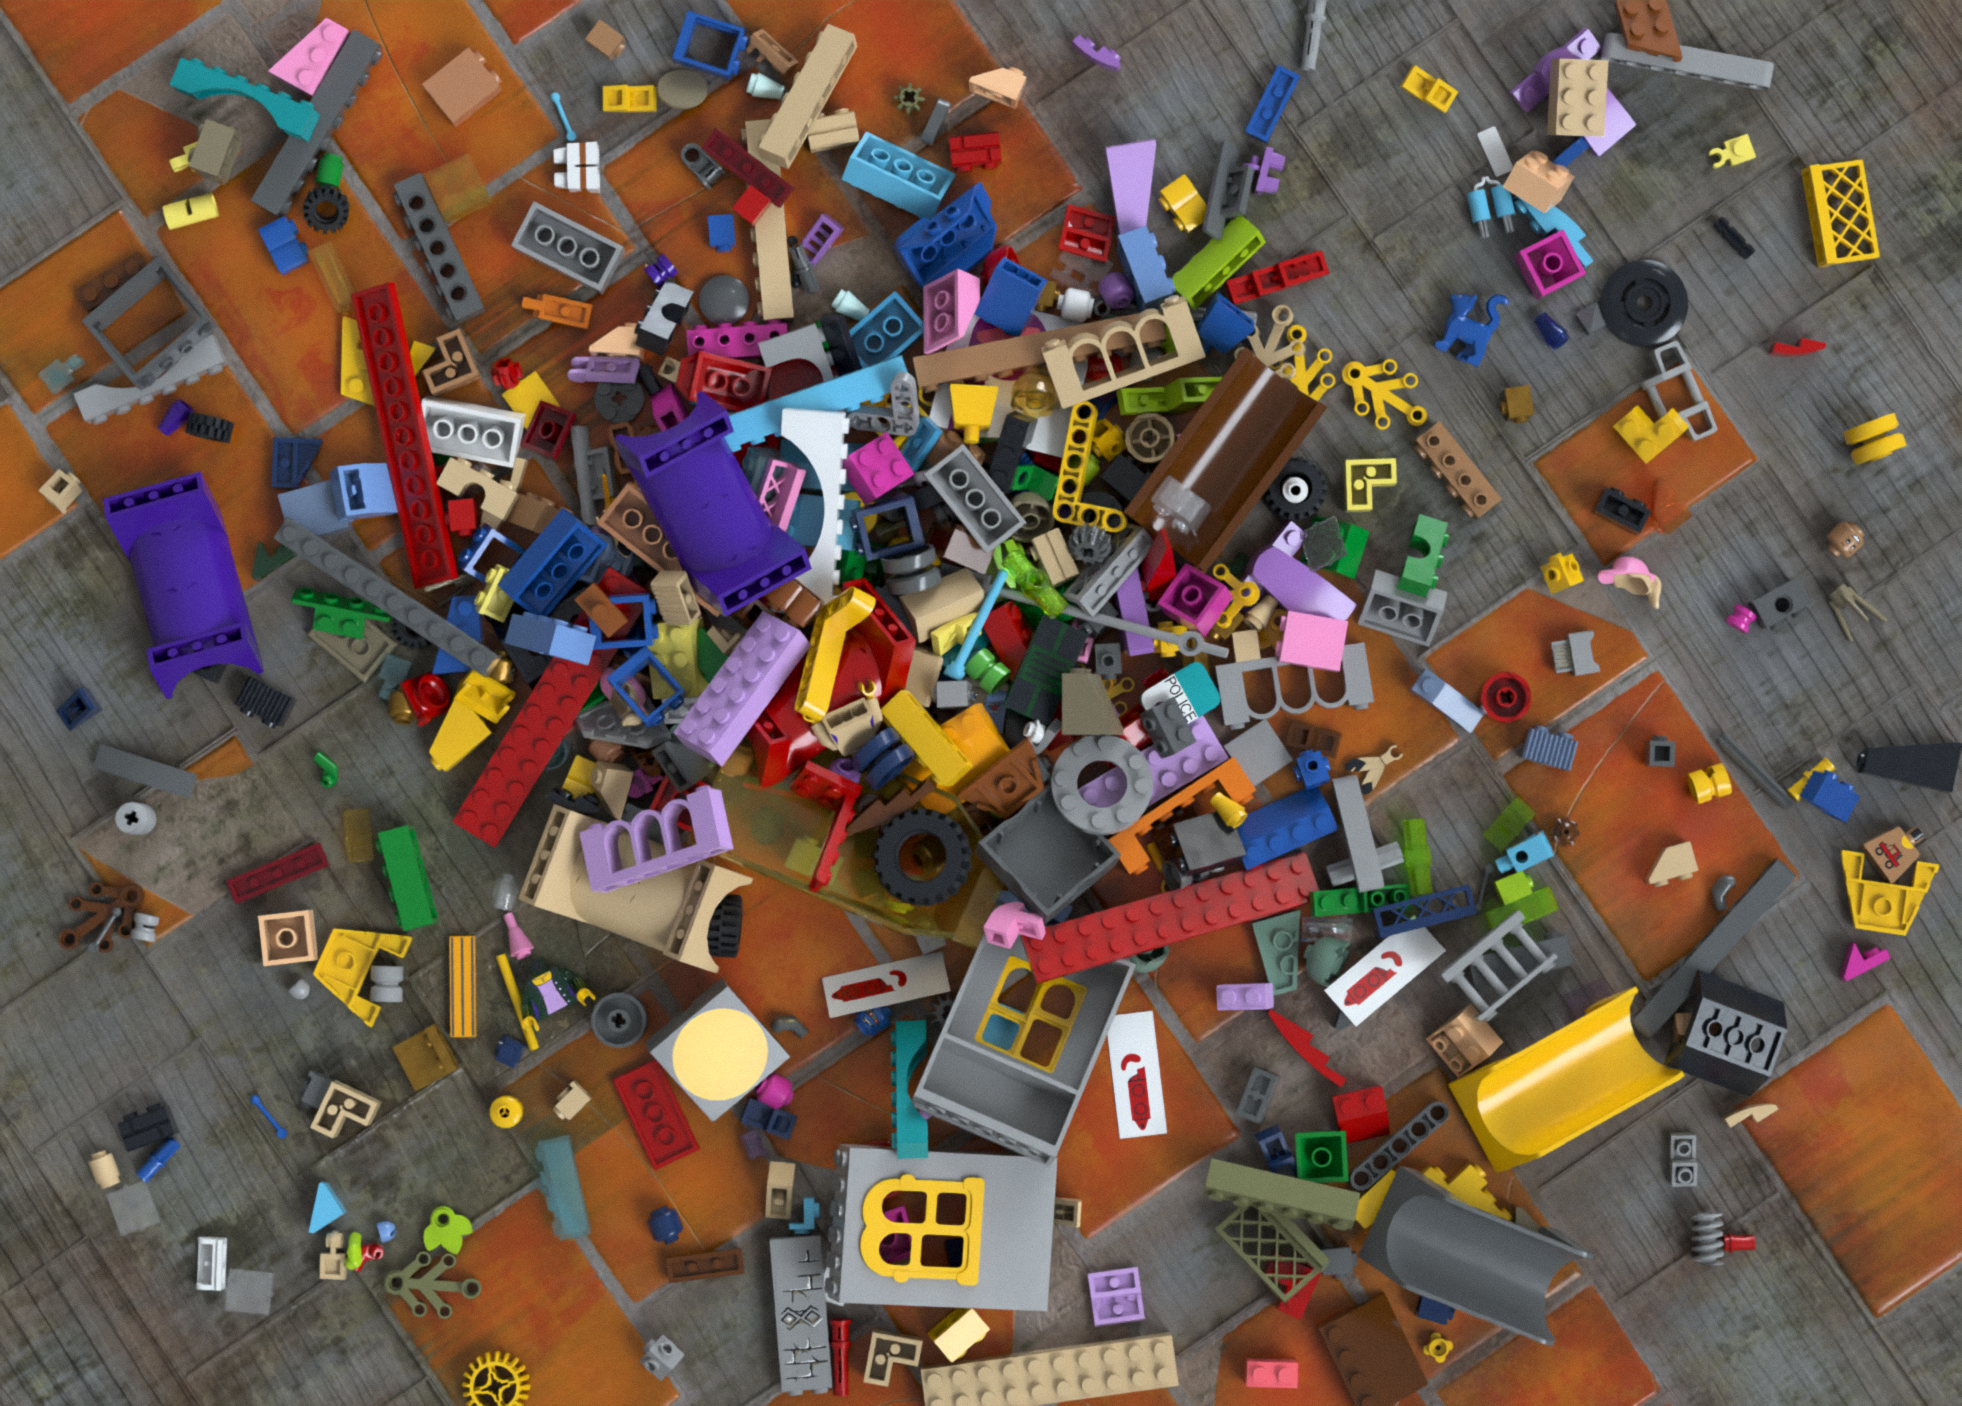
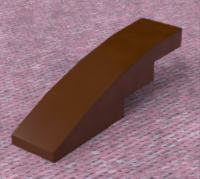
M930 774L914 790L905 783L888 800L879 793L853 817L850 824H846L847 836L870 829L902 813L935 789L937 782Z

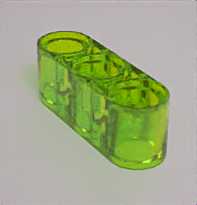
M1549 885L1507 905H1501L1483 913L1491 931L1515 910H1519L1525 917L1521 921L1524 925L1560 908Z

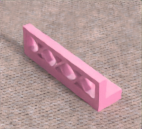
M770 457L757 493V498L761 505H763L762 507L768 518L786 532L806 470L795 462ZM775 466L784 467L782 475L774 480L772 475ZM774 489V499L766 503V493Z

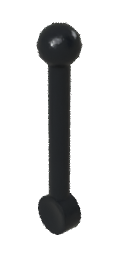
M789 236L787 243L792 247L798 243V238L796 236ZM792 259L793 280L791 285L793 288H798L801 282L798 279V274L795 273L796 267Z

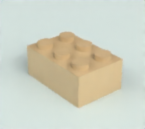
M1551 59L1547 135L1604 137L1608 60Z

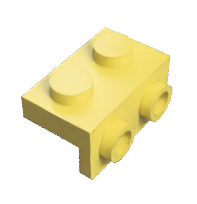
M496 564L494 569L491 568L485 578V582H487L483 592L479 591L474 605H476L475 610L479 614H485L504 623L514 600L498 586V583L510 569Z

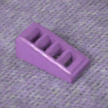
M826 213L820 215L801 242L804 248L806 247L816 255L812 258L806 254L809 262L813 263L814 267L845 229ZM824 223L834 230L832 234L822 227ZM818 231L827 238L826 242L816 235ZM813 240L821 246V249L818 250L809 242Z

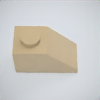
M596 761L595 769L591 772L590 785L600 799L605 811L615 819L621 820L634 772L623 764Z
M770 1161L765 1217L790 1220L795 1164Z

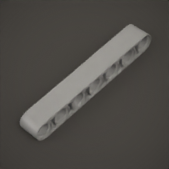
M1605 33L1601 60L1756 90H1770L1774 64L1771 62L1679 45L1683 56L1681 62H1674L1673 58L1659 54L1656 57L1648 55L1643 51L1629 50L1626 48L1623 34Z

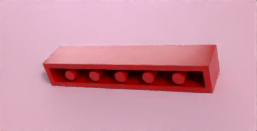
M1010 600L990 611L983 628L1001 662L1012 671L1010 679L1013 681L1033 634L1025 626L1018 606L1014 605L1013 601ZM1062 698L1051 723L1055 718L1062 721ZM1061 728L1046 748L1048 751H1051L1074 740L1079 735H1062Z

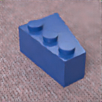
M477 595L452 597L447 620L484 644L483 616L475 610L476 605H474ZM439 647L432 674L468 673L472 668Z

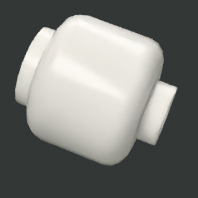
M1068 288L1064 295L1059 294L1057 309L1061 310V317L1063 319L1083 323L1086 318H1091L1094 299L1091 298L1088 291Z

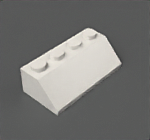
M429 395L422 400L421 406L431 452L511 468L514 467L522 439L526 414Z

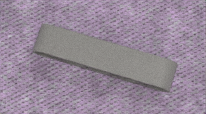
M1355 774L1332 779V789L1358 892L1384 888L1383 876L1358 777Z

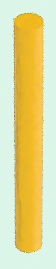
M504 953L496 956L521 1025L522 1020L526 1018L524 1004ZM532 1026L528 1027V1034L522 1028L529 1050L538 1049L539 1045Z

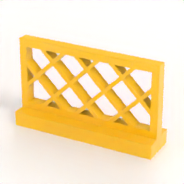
M1863 159L1826 165H1810L1802 169L1801 174L1818 268L1879 258ZM1856 166L1858 177L1855 182H1852L1843 174L1848 167ZM1829 170L1837 176L1831 186L1823 181L1822 171ZM1840 179L1850 186L1845 196L1834 189ZM1853 190L1857 191L1862 197V202L1858 207L1848 200ZM1830 193L1841 200L1835 210L1827 204V198ZM1844 204L1855 211L1849 221L1838 213ZM1858 214L1866 220V227L1863 231L1852 224ZM1834 218H1837L1845 225L1840 234L1832 230L1831 223ZM1849 228L1859 235L1854 245L1843 238ZM1862 239L1870 244V254H1863L1857 249ZM1839 242L1849 249V252L1843 258H1837L1835 248Z

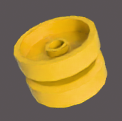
M1895 413L1842 432L1847 445H1854L1860 442L1864 444V446L1856 448L1850 453L1854 466L1869 460L1872 462L1893 454L1892 451L1907 446L1902 433L1890 436L1885 434L1896 429L1899 425Z

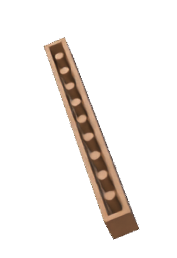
M1139 313L913 357L919 390L924 389L925 393L938 391L939 385L949 384L950 388V384H964V381L971 379L974 380V383L988 381V376L998 375L999 378L1013 376L1014 371L1023 370V373L1038 371L1039 366L1047 365L1041 347H1044L1046 342L1058 338L1060 341L1065 339L1067 345L1074 336L1081 333L1094 334L1099 338L1100 332L1109 323L1124 321L1133 325V321ZM1150 319L1142 325L1139 333L1142 346H1147V349L1161 347V342L1166 341L1163 321ZM1118 331L1107 339L1106 350L1109 357L1112 356V352L1122 350V354L1137 351L1135 340L1128 332ZM1090 343L1082 344L1073 353V364L1088 361L1087 357L1097 355L1098 359H1103V355L1096 345Z

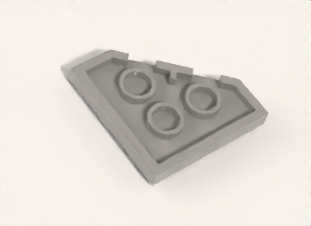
M645 692L646 699L643 707L649 715L656 708ZM610 700L579 712L574 720L584 738L647 749L672 739L670 731L663 721L655 727L651 725L648 729L643 723L635 726H622L621 720L623 717L618 716L616 709L610 705Z

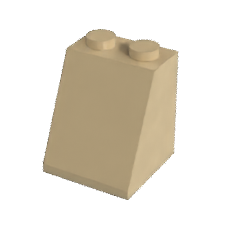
M916 642L905 690L910 691L922 706L929 707L932 700V689L936 687L943 658L933 653L932 646Z

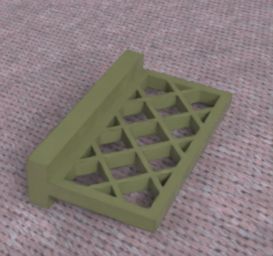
M1250 1206L1239 1207L1217 1226L1214 1231L1285 1304L1319 1272L1322 1273L1328 1267L1329 1259L1290 1218L1283 1216L1282 1213L1274 1211L1265 1213L1259 1211L1257 1207H1253L1258 1212V1221L1243 1220V1212ZM1229 1224L1240 1225V1237H1229L1223 1230ZM1243 1225L1258 1226V1238H1243ZM1261 1226H1271L1276 1231V1239H1262ZM1243 1242L1257 1243V1256L1246 1255L1242 1251ZM1261 1243L1275 1244V1256H1260ZM1279 1244L1290 1245L1293 1248V1257H1278ZM1260 1261H1275V1274L1263 1273L1260 1269ZM1278 1261L1293 1262V1275L1278 1274ZM1296 1262L1307 1263L1313 1270L1308 1275H1296ZM1278 1279L1293 1280L1292 1289L1286 1295L1278 1288Z

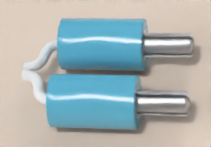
M1488 176L1482 177V181L1474 186V191L1466 194L1472 222L1478 223L1481 238H1488L1490 236L1486 221L1490 220L1491 217L1485 190H1477L1478 187L1484 185L1486 179L1488 183L1497 185L1491 188L1497 218L1503 219L1505 232L1512 233L1514 228L1511 216L1515 214L1511 192L1503 188L1499 181L1490 180Z

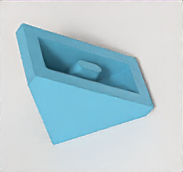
M327 1181L319 1182L309 1233L317 1232L347 1212Z

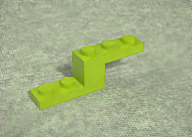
M1223 377L1178 378L1165 387L1121 388L1116 391L1120 414H1185L1196 406L1203 404Z

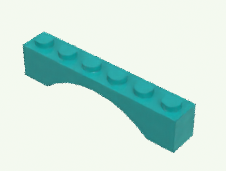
M192 57L190 61L184 58L180 59L169 84L177 92L197 100L218 95H238L252 99L266 107L282 131L309 143L320 117V114L313 109V104L304 100H300L299 103L292 100V96L281 91L274 94L270 92L269 87L260 83H256L255 86L248 84V79L237 74L234 77L226 75L227 72L219 67L213 66L212 69L204 67L205 63Z
M926 1020L896 1021V1031H891V1047L896 1046V1051H891V1067L896 1066V1071L891 1072V1086L896 1087V1092H891L892 1107H896V1112H892L891 1116L892 1128H897V1133H892V1149L897 1148V1159L928 1158V1123L918 1113L908 1094V1085L912 1074L919 1063L927 1056Z

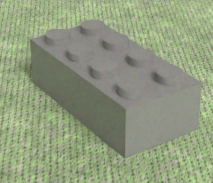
M534 201L511 244L514 251L601 295L604 294L625 253L623 246Z

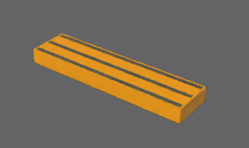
M449 936L450 1037H477L476 936Z

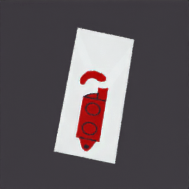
M1415 915L1412 916L1410 919H1416ZM1425 927L1391 935L1324 991L1352 1023L1358 1026L1446 950Z
M942 951L822 978L830 1018L950 991Z
M1153 1011L1115 1015L1107 1036L1120 1139L1167 1133Z

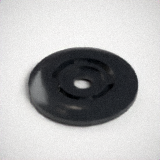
M1637 260L1621 266L1609 277L1601 294V311L1608 329L1619 340L1637 347L1657 346L1671 339L1682 327L1688 312V295L1682 280L1671 268L1652 260ZM1631 282L1635 283V286L1626 294L1625 302H1621V296L1626 286ZM1641 296H1647L1652 301V306L1647 311L1640 310L1637 306V300ZM1665 305H1668L1667 315L1662 322L1655 325L1654 321L1661 316Z

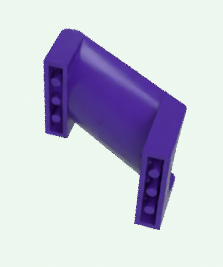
M701 391L696 394L698 399L694 410L678 425L649 436L630 437L619 434L614 437V441L683 571H686L691 586L726 617L811 570L812 567L805 548L768 518L724 438L734 432L727 410Z
M201 471L104 498L103 504L106 520L131 563L154 646L153 648L146 649L149 669L165 698H173L172 693L176 684L187 674L202 667L215 664H235L247 667L257 674L263 673L264 668L261 654L258 649L222 513Z

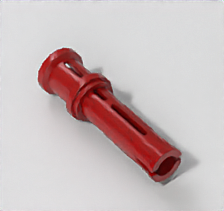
M832 1318L829 1319L832 1339L829 1341V1345L833 1348V1396H849L848 1348L852 1345V1341L849 1339L851 1319ZM840 1361H841V1380H840Z

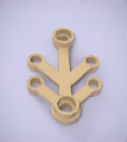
M1279 305L1272 312L1275 324L1265 349L1259 338L1260 331L1256 325H1254L1255 334L1246 337L1250 341L1256 357L1267 367L1292 355L1301 356L1305 352V345L1300 340H1293L1289 346L1275 352L1285 326L1290 325L1293 321V312L1286 305ZM1282 314H1288V318L1285 321L1280 320ZM1295 345H1301L1300 351H1293ZM1239 347L1235 350V359H1237L1239 353H1241L1245 347ZM1284 363L1279 370L1274 371L1280 377L1287 380L1294 378L1296 375V369L1291 363ZM1286 368H1292V372L1289 375L1284 374Z

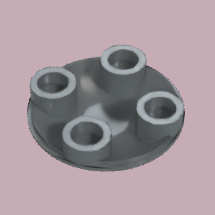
M727 275L710 279L703 286L699 297L701 311L708 320L715 324H733L739 321L747 312L750 301L744 284L738 279Z

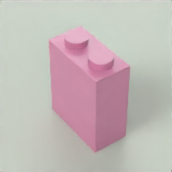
M1288 611L1286 616H1281L1279 631H1283L1282 641H1277L1275 656H1279L1278 662L1339 672L1348 621Z

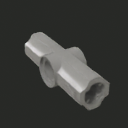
M1397 841L1376 848L1381 870L1404 862ZM1350 858L1325 866L1332 887L1355 879Z

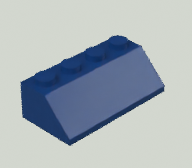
M562 508L498 583V586L512 600L530 613L547 617L608 544L565 508Z
M1315 787L1306 791L1303 789L1247 815L1243 823L1237 827L1246 852L1245 857L1241 861L1244 869L1249 870L1339 829L1319 788Z

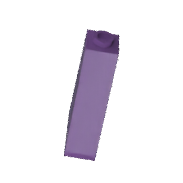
M1136 568L1112 595L1114 608L1119 612V619L1150 627L1138 568ZM1118 629L1122 654L1134 656L1155 652L1152 638Z

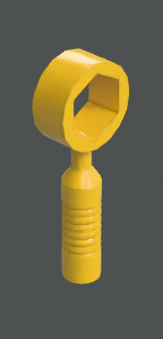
M1152 842L1146 845V848L1157 870L1162 873V864L1165 861L1156 843ZM1165 880L1162 881L1160 887L1162 893L1166 892L1164 889Z

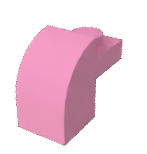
M1010 902L999 906L991 913L983 927L988 943L1011 949L1019 934L1042 940L1046 934L1042 917L1035 913H1026L1024 903Z

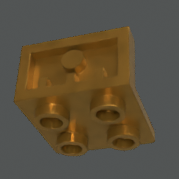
M438 1024L427 1027L422 1032L393 1047V1051L415 1091L460 1068Z

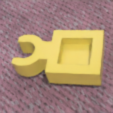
M1748 134L1725 141L1723 143L1724 150L1714 148L1708 153V156L1716 154L1720 158L1718 163L1712 165L1713 169L1720 168L1727 160L1732 167L1756 158Z

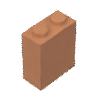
M469 47L422 84L455 127L459 126L503 91L499 85L502 82L494 70L488 72L483 65L486 63L483 56L478 50L473 53Z

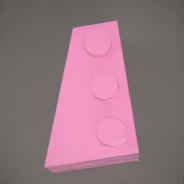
M325 18L268 72L274 78L312 98L351 33L348 29Z

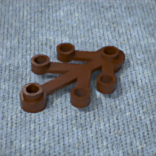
M101 882L92 883L89 887V892L92 896L101 897L106 895L119 899L109 905L86 901L79 896L72 897L68 903L72 911L84 910L96 912L97 914L74 930H63L58 936L60 946L64 949H74L79 945L80 938L101 923H103L104 928L112 915L114 907L124 908L123 922L118 927L119 936L130 938L131 930L134 928L132 922L135 908L140 906L145 898L143 888L136 883H128L122 888L105 886ZM95 885L101 886L100 894L94 893L93 888ZM130 891L136 892L135 900L129 899L128 894ZM75 899L81 902V906L78 909L73 907ZM114 922L99 943L100 952H110L114 947L112 941ZM124 926H128L130 928V933L128 935H124L122 933V928ZM69 934H72L75 938L72 944H69L66 940ZM104 940L109 942L107 950H104L101 946Z

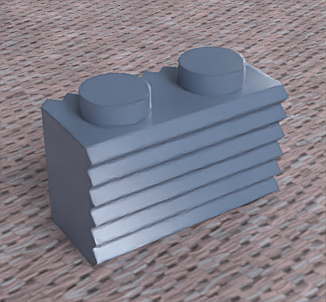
M1535 725L1534 729L1528 728L1526 730L1519 758L1565 771L1571 770L1578 741L1572 740L1573 735L1559 732L1558 736L1548 733L1549 728Z

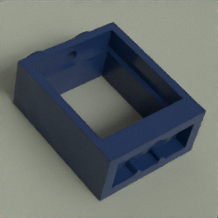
M909 494L851 510L852 517H849V523L852 532L856 531L858 541L855 542V548L858 556H862L866 561L925 546L914 497ZM901 507L909 541L871 551L863 517Z

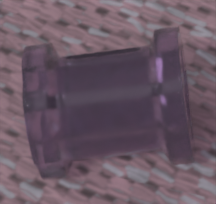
M759 1129L738 1137L739 1141H742L747 1152V1161L768 1153L767 1149L763 1148L759 1138Z

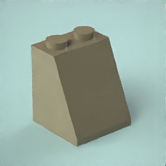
M1070 668V673H1062V735H1124V729L1100 675L1091 674V669Z

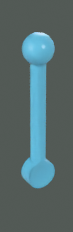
M554 92L551 94L550 99L555 102L567 131V139L573 142L577 136L571 130L560 104V95Z

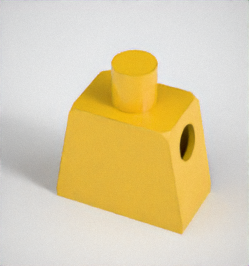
M950 384L949 398L953 428L955 430H964V443L977 444L979 443V431H989L998 386Z

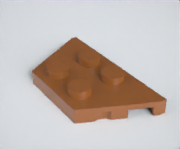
M1616 0L1614 7L1627 49L1637 52L1643 51L1648 55L1656 57L1661 54L1672 57L1674 62H1681L1683 56L1666 0Z
M1029 736L956 792V800L960 802L965 800L976 804V808L992 811L995 815L1006 819L1044 789V782L1031 738Z

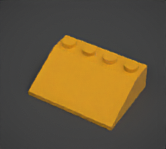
M982 703L972 705L940 725L942 730L973 764V767L953 786H940L937 783L936 788L921 799L927 809L946 814L966 802L965 800L962 802L956 800L955 793L1010 751ZM914 758L900 773L914 790L933 772L928 766H922Z

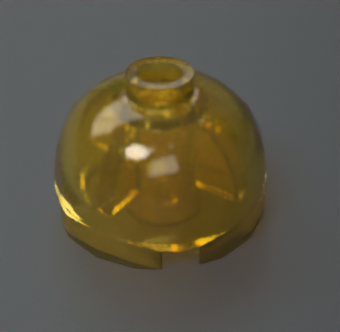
M1034 370L1021 375L1013 384L1010 405L1014 411L1019 409L1023 411V414L1034 418H1041L1052 415V410L1057 409V411L1060 409L1059 397L1052 378L1047 373Z

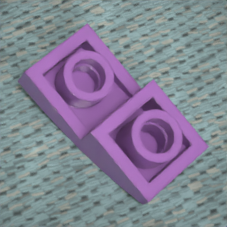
M1080 34L1072 41V47L1092 63L1114 72L1120 69L1121 63L1119 61L1121 58L1112 48L1108 50L1103 46L1096 52L1095 44L1088 37L1084 39Z

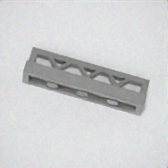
M1127 522L1126 528L1116 533L1111 539L1112 548L1110 554L1114 553L1109 557L1107 556L1103 563L1097 562L1095 566L1090 563L1064 592V598L1077 603L1087 616L1094 617L1144 560L1154 540L1144 527ZM1083 588L1077 595H1075L1079 589Z

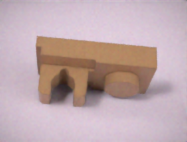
M764 29L751 35V43L746 51L751 53L757 48L760 52L759 57L756 59L757 62L767 59L776 71L783 74L793 70L799 63Z

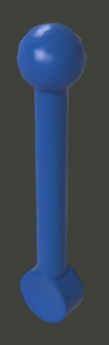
M258 1095L251 1096L250 1102L260 1109L277 1130V1136L285 1138L287 1130L281 1128L260 1103Z

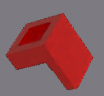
M750 185L735 203L733 210L747 220L750 226L754 227L771 206V201Z

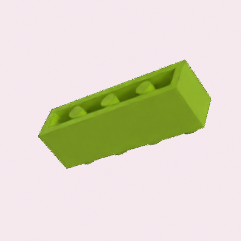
M1237 216L1231 220L1223 229L1221 240L1216 241L1212 238L1198 254L1191 258L1187 265L1173 275L1172 281L1175 286V295H1179V297L1184 296L1188 306L1195 311L1266 243L1260 231L1243 216Z

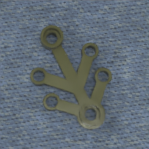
M428 1251L418 1253L416 1259L404 1270L396 1269L387 1273L384 1278L386 1291L392 1295H401L412 1308V1313L416 1317H423L428 1312V1306L425 1302L418 1301L410 1289H419L435 1307L438 1316L442 1319H447L453 1314V1307L448 1303H444L434 1290L462 1292L463 1296L468 1299L476 1298L482 1291V1284L476 1278H468L464 1282L435 1280L447 1268L449 1269L456 1265L457 1257L453 1253L443 1255L441 1261L421 1279L410 1277L421 1266L425 1267L431 1263L432 1255ZM421 1254H426L428 1256L427 1263H422L420 1261ZM446 1256L453 1258L454 1262L452 1265L445 1263ZM395 1277L401 1280L399 1287L393 1285L392 1281ZM470 1283H474L477 1286L475 1292L468 1290ZM417 1305L424 1307L422 1314L416 1312ZM444 1306L448 1307L450 1311L447 1316L441 1313V1308Z

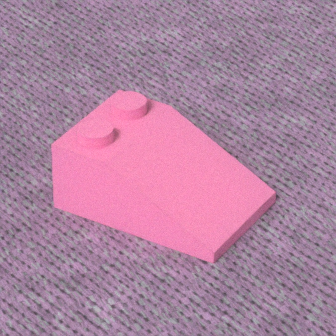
M956 269L923 286L924 354L928 355L963 337L980 302V278Z

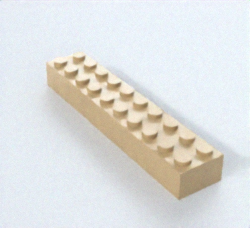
M1171 1332L921 1366L925 1406H1036L1179 1386Z

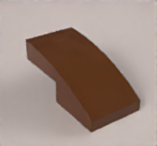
M1291 721L1285 745L1304 751L1311 749L1313 752L1320 751L1321 755L1336 759L1342 734Z

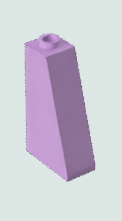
M1147 139L1104 147L1118 234L1121 235L1144 227L1147 224L1156 140Z

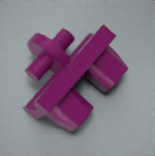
M639 768L634 771L636 776L632 777L628 796L639 798L645 792L652 794L656 791L654 785L661 782L664 775L661 773L656 777H648Z

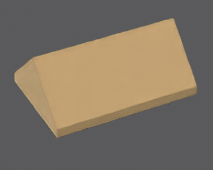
M967 567L942 577V581L931 588L899 596L918 643L930 639L931 632L945 623L967 614L978 613L985 600L982 587Z

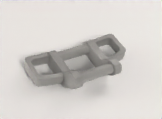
M1673 341L1652 351L1651 356L1658 375L1642 382L1641 386L1643 391L1646 390L1658 418L1660 419L1667 411L1655 385L1681 374L1695 406L1678 413L1689 426L1685 431L1687 437L1691 442H1695L1715 433L1717 426L1710 411V406L1702 397L1691 372L1693 368L1690 362H1688L1679 342ZM1667 349H1673L1681 365L1666 371L1660 353ZM1702 411L1708 431L1698 435L1694 432L1687 417Z

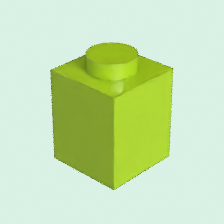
M1523 871L1514 872L1492 882L1502 905H1507L1532 894L1531 888L1534 887L1528 873L1524 874Z

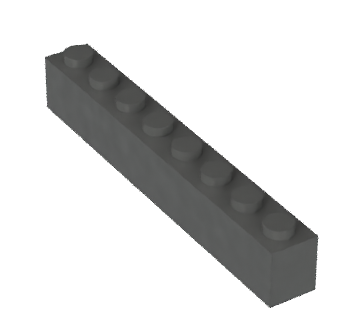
M353 29L309 102L314 105L313 109L320 114L309 143L289 135L251 198L254 204L278 218H281L283 214L286 216L293 206L292 199L296 193L300 194L305 187L306 181L304 179L309 172L312 173L319 163L317 159L321 151L327 150L332 141L330 136L335 129L338 130L345 119L343 115L347 108L351 109L357 100L356 93L360 86L364 87L370 78L368 73L372 66H377L383 56L381 51L383 48L379 43Z

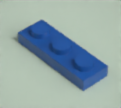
M1280 65L1277 66L1244 133L1267 144L1300 75Z

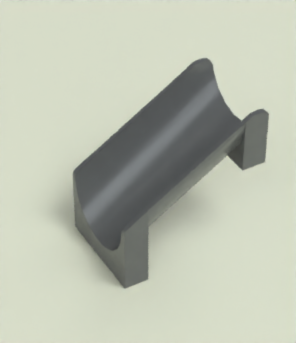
M1399 1166L1358 1257L1409 1291L1539 1343L1553 1346L1555 1339L1547 1327L1544 1313L1545 1295L1551 1279L1561 1267L1572 1260L1585 1258L1593 1260L1595 1254L1557 1229L1541 1225L1537 1233L1467 1204L1416 1169Z

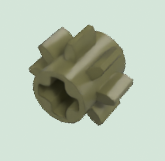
M911 83L905 89L899 86L900 96H894L895 101H900L897 110H907V116L914 109L920 112L918 104L925 102V98L918 96L922 91L921 87L915 90L912 88ZM905 95L909 97L914 95V103L909 101L904 103Z

